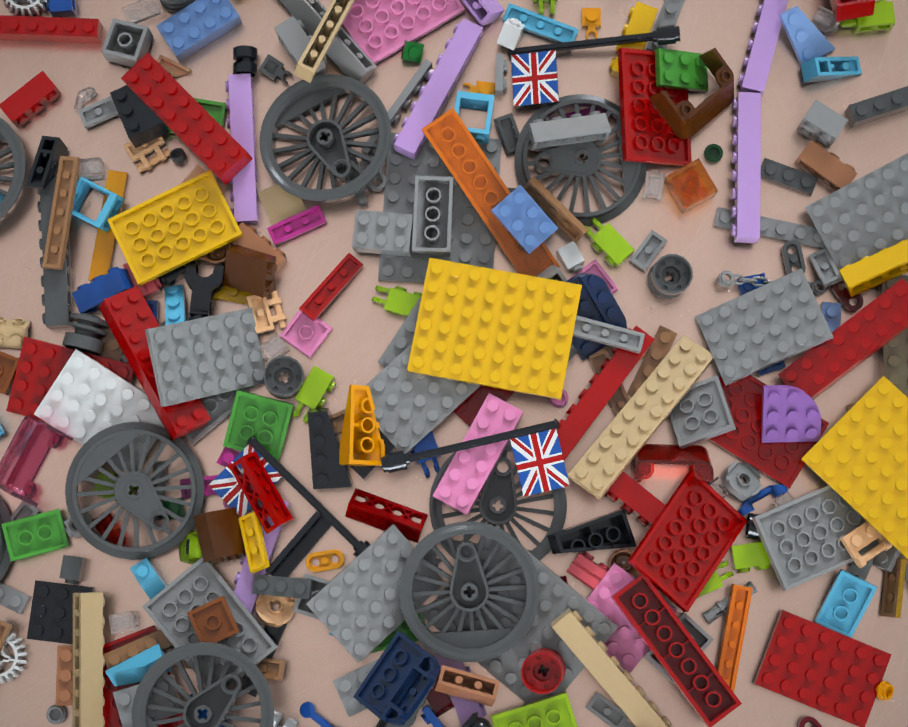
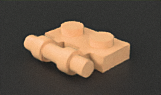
M162 136L137 148L134 147L131 141L123 145L133 163L139 159L141 160L142 164L136 167L139 173L145 170L149 171L153 165L160 161L164 162L171 152L169 148L161 151L160 147L166 144ZM155 150L157 155L147 160L145 156Z
M277 291L270 293L271 299L267 300L266 296L264 298L256 295L246 297L248 308L253 309L256 324L255 331L258 334L274 331L273 323L275 322L278 323L279 329L286 328L285 320L287 319L282 312V301L278 297ZM270 306H273V307H274V311H275V315H274V316H271V313H270V310H269V307H270Z

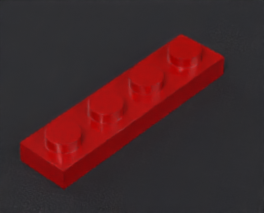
M348 253L299 307V310L314 322L362 269L363 264L352 254Z

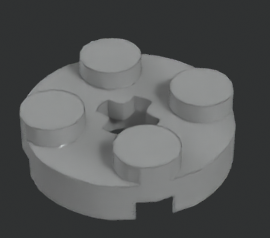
M736 461L725 470L722 482L740 501L751 499L762 488L759 480L761 478L760 473L747 462L743 464ZM740 478H744V479H745V483H743V482L740 480Z

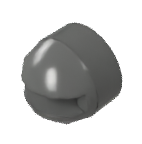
M176 148L170 152V158L175 164L181 165L186 160V154L182 148Z

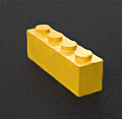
M637 2L635 7L631 6L628 17L631 19L629 24L625 23L622 34L625 36L650 33L658 9ZM646 42L617 45L615 51L618 52V49L621 47L644 50ZM618 55L616 58H612L609 66L612 69L611 76L619 78Z
M908 239L899 241L894 246L884 248L874 255L866 256L860 261L848 264L840 269L842 281L850 296L853 297L908 272Z

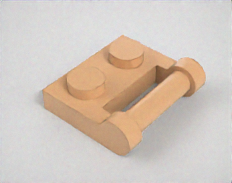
M867 521L840 538L859 568L864 567L866 562L882 551H887L892 547V544ZM877 539L879 542L877 546L862 556L859 554L858 551Z

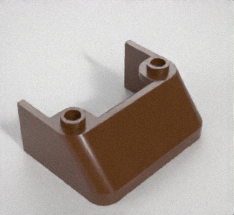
M716 48L702 53L699 57L715 77L720 87L696 108L687 100L680 101L675 105L665 90L649 97L676 136L682 140L691 138L733 102L734 74Z

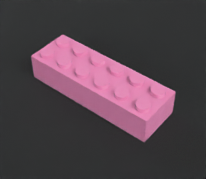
M489 393L462 442L515 430L523 416V411ZM510 439L457 451L437 486L433 498L468 517Z

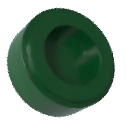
M717 144L708 145L703 153L704 159L710 164L718 163L723 156L722 148Z

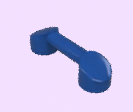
M781 484L767 486L760 490L753 498L746 499L738 512L744 516L755 510L752 505L753 503L771 493L776 498L787 492L788 489L785 485Z
M305 702L300 706L302 717L311 718L321 727H334L316 713V707L312 702Z

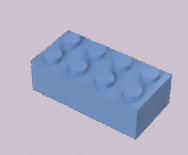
M196 0L156 27L180 63L242 24V21L229 0Z

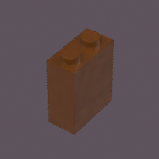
M239 245L232 246L226 250L223 285L264 298L273 292L275 288L276 256Z
M235 507L205 512L193 517L204 563L212 561V564L224 562L225 558L228 561L239 559L238 555L246 553Z

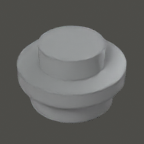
M55 705L50 706L46 713L48 721L52 724L62 723L67 715L63 706Z

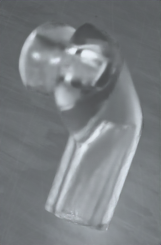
M87 87L78 92L74 105L75 110L83 109L85 102L95 97V88Z

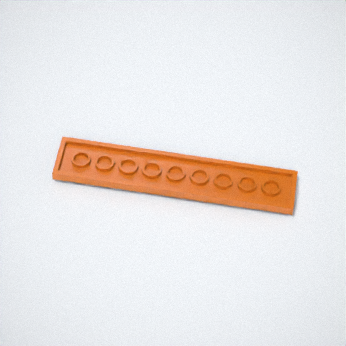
M454 108L422 128V132L518 274L537 276L552 264L559 268L560 265L544 242L530 254H526L490 212L510 194V191Z

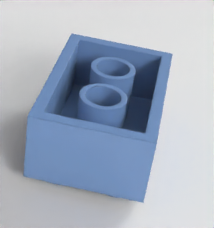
M521 185L490 210L526 254H530L558 229Z

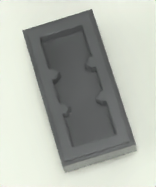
M510 113L494 119L506 155L515 152L520 135L513 114Z

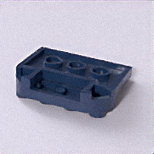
M579 273L567 281L568 283L582 285L577 316L627 329L626 318L601 277L592 273ZM572 337V344L577 349L581 360H585L588 356L607 346L583 338Z
M397 631L353 697L381 720L392 725L402 726L410 719L436 681L441 667L432 654L428 653L402 632Z

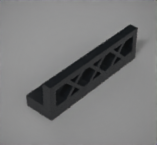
M316 511L265 571L272 576L289 577L332 525Z

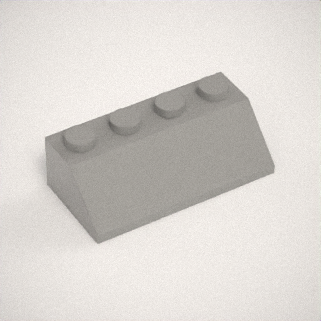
M600 111L590 112L587 116L573 114L570 115V118L565 119L562 116L551 118V121L536 119L532 121L533 123L529 124L532 149L605 140L611 133L606 113L601 114Z
M415 176L412 252L429 256L451 257L454 177Z

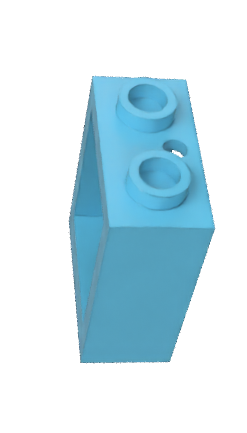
M457 91L454 110L458 115L460 107L487 111L485 130L467 129L477 144H489L495 95Z
M80 177L79 181H77L72 215L108 233L111 227L107 219L118 214L125 199ZM90 188L108 196L96 221L78 212Z

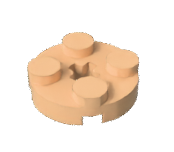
M258 595L255 613L264 624L276 628L281 627L294 614L293 598ZM278 603L279 610H272L270 604L275 605Z

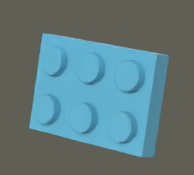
M840 569L814 621L828 629L852 638L877 590V586Z

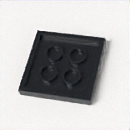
M35 580L27 639L73 644V593L94 592V587Z

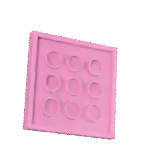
M614 562L586 600L618 625L615 632L605 642L609 649L606 652L610 657L614 655L621 663V666L631 673L649 648L611 598L612 595L635 579V577ZM666 601V603L669 605L672 611L676 614L678 609H676L674 606H672L670 603Z

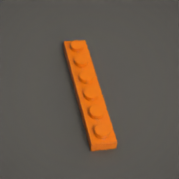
M732 584L716 668L733 692L753 590L752 587Z

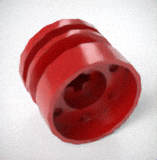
M539 648L533 651L523 662L521 679L530 691L537 694H548L554 691L562 682L566 672L565 662L556 650ZM543 665L545 668H549L546 674L544 671H540Z

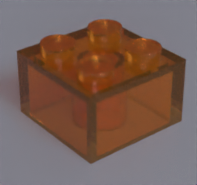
M699 158L667 175L664 179L666 187L682 214L711 199L718 192Z

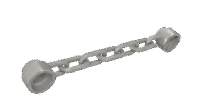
M723 271L717 277V282L722 287H728L731 284L742 285L744 283H752L753 286L761 287L764 284H756V279L766 280L763 282L765 285L772 281L766 277L754 276L752 279L744 278V276L732 274L730 271ZM724 275L729 277V281L724 279ZM734 277H740L739 282H734ZM820 280L808 281L811 284L810 287L814 296H821L826 292L827 288L823 287ZM817 284L821 285L822 290L817 288Z

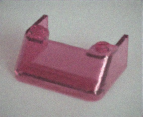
M31 415L25 416L0 461V488L8 494L37 507L39 503L32 500L37 493L36 483L33 480L50 448L60 447L65 438L72 441L74 437Z

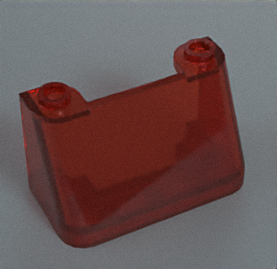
M645 444L631 461L630 477L637 483L653 475L654 464L688 465V472L693 470L696 479L705 481L708 484L712 483L714 478L709 453L705 447L699 445H691L681 449L679 445Z

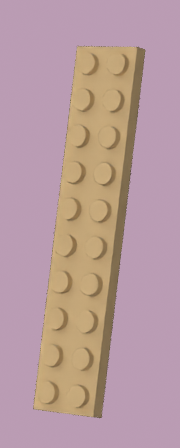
M683 335L568 474V478L600 500L712 363L714 358L711 352Z

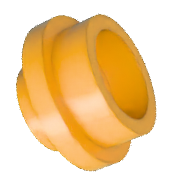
M882 681L876 687L878 699L884 701L892 698L894 687L888 681Z

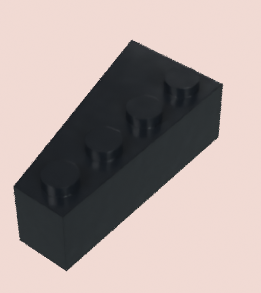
M329 408L309 409L308 424L313 489L352 487L353 480L348 465H339L340 442Z
M624 509L610 512L547 535L553 554L637 546Z

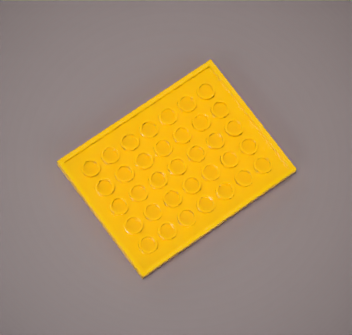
M429 258L407 372L561 400L582 285Z
M883 376L801 460L908 559V397Z

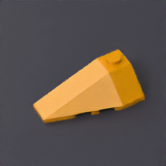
M349 386L339 446V465L382 466L380 457L385 456V444L380 436V425L376 421L375 406L369 386Z

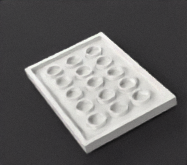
M75 349L34 415L81 445H84L98 432L121 423L144 422L164 428L144 391L78 349ZM139 435L134 439L135 471H137L146 435ZM151 437L147 454L156 442L157 438ZM128 444L121 450V452L123 454L129 472H131L130 449ZM116 454L111 460L119 469L124 471L118 454Z

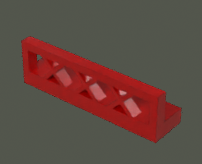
M255 451L242 456L229 466L266 534L293 519ZM241 464L244 474H241L237 466ZM248 482L252 484L253 491L249 489ZM258 499L263 503V508L259 507ZM267 516L272 519L274 525H269Z
M355 488L348 503L345 516L386 531L394 524L406 539L418 543L428 514ZM359 496L365 498L366 502H360L355 499ZM375 504H381L384 508H376ZM392 511H400L402 515H395ZM411 518H419L421 519V523L419 524L417 522H414L411 520Z

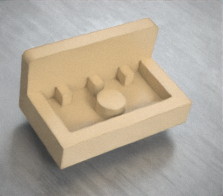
M0 317V347L21 349L24 337H28L30 321H25L22 318L8 320Z

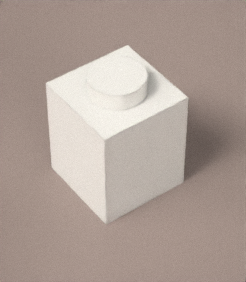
M508 18L503 24L497 44L514 50L519 44L525 25L521 24V21L518 19Z
M574 241L557 249L556 254L567 273L570 271L575 273L583 268L582 265L585 259Z

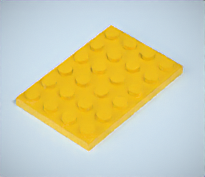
M211 170L107 219L139 287L243 236Z

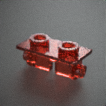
M111 513L95 525L96 530L101 536L114 519ZM117 528L115 531L112 529L106 540L118 544L121 529ZM124 537L122 546L127 544L126 537Z

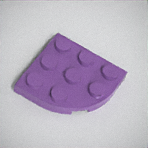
M789 385L763 386L762 443L818 442L821 439V414L815 401L805 391Z

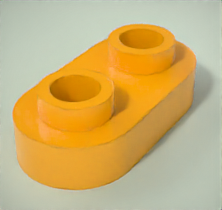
M332 549L311 553L306 558L305 563L307 569L311 572H322L340 568L344 564L345 558L341 551ZM333 556L338 557L339 560L337 563L332 562L331 559ZM314 559L319 560L318 566H313L312 562Z

